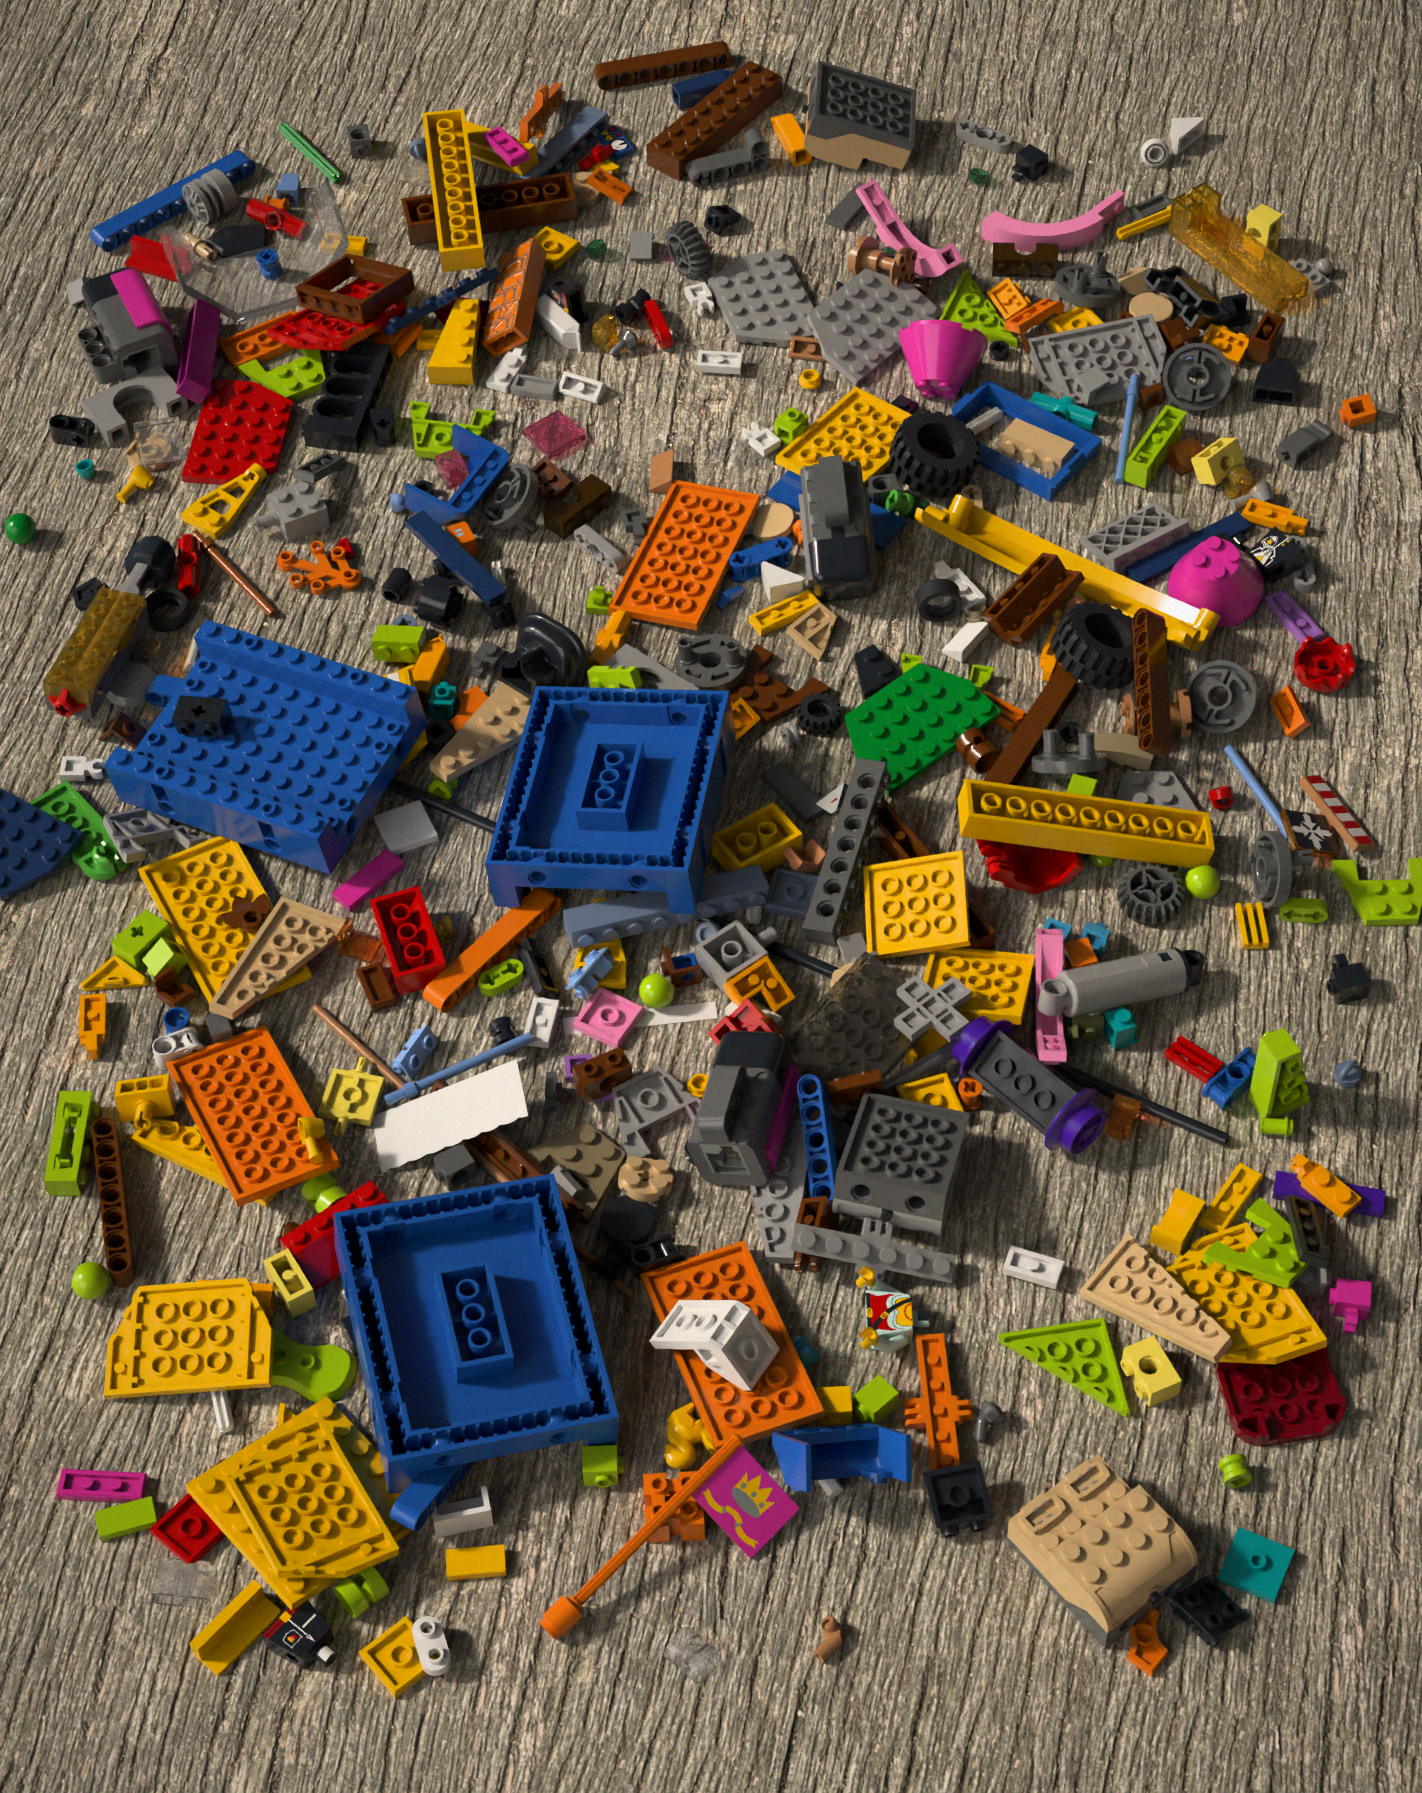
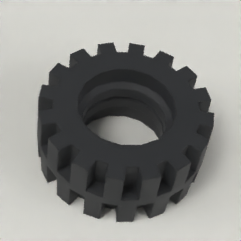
M817 692V695L810 693L809 697L804 696L798 705V725L802 731L806 730L808 735L813 733V737H818L820 734L821 737H826V733L831 735L833 730H838L841 724V706L839 700L836 701L835 696L829 697V693L825 692L822 695L821 692ZM814 712H824L828 715L815 717L811 714Z

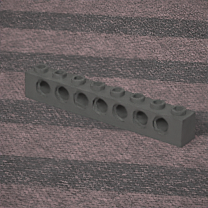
M860 758L856 760L803 924V931L807 941L836 946L837 939L842 937L844 933L845 915H849L851 911L852 893L857 891V877L859 872L863 871V866H865L864 855L866 850L869 851L871 847L872 830L876 829L878 825L877 814L879 808L882 809L884 806L886 787L889 788L892 776L888 772L886 762Z

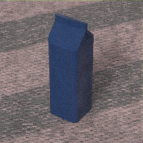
M721 69L672 84V99L679 110L695 106L733 75L736 70L728 71Z

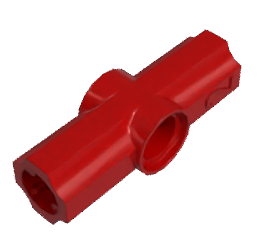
M252 198L247 204L245 211L247 216L264 223L270 230L282 231L299 240H304L309 233V222L290 214L286 208H276L257 198Z
M184 534L178 539V556L176 560L178 564L179 591H182L187 599H190L200 594L199 543L197 537L191 534Z

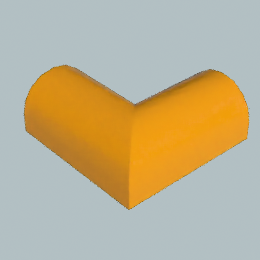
M768 955L724 984L726 994L737 1006L741 1005L747 998H751L760 992L771 1010L776 1013L796 999V996Z

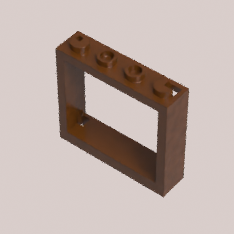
M346 253L297 285L295 289L299 307L365 324L413 292L415 285L412 270ZM350 277L384 285L363 300L330 291Z

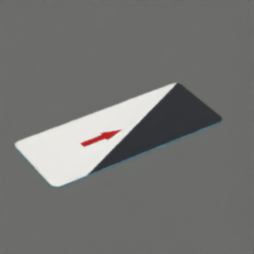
M846 783L841 784L816 804L832 814L842 806L848 785Z

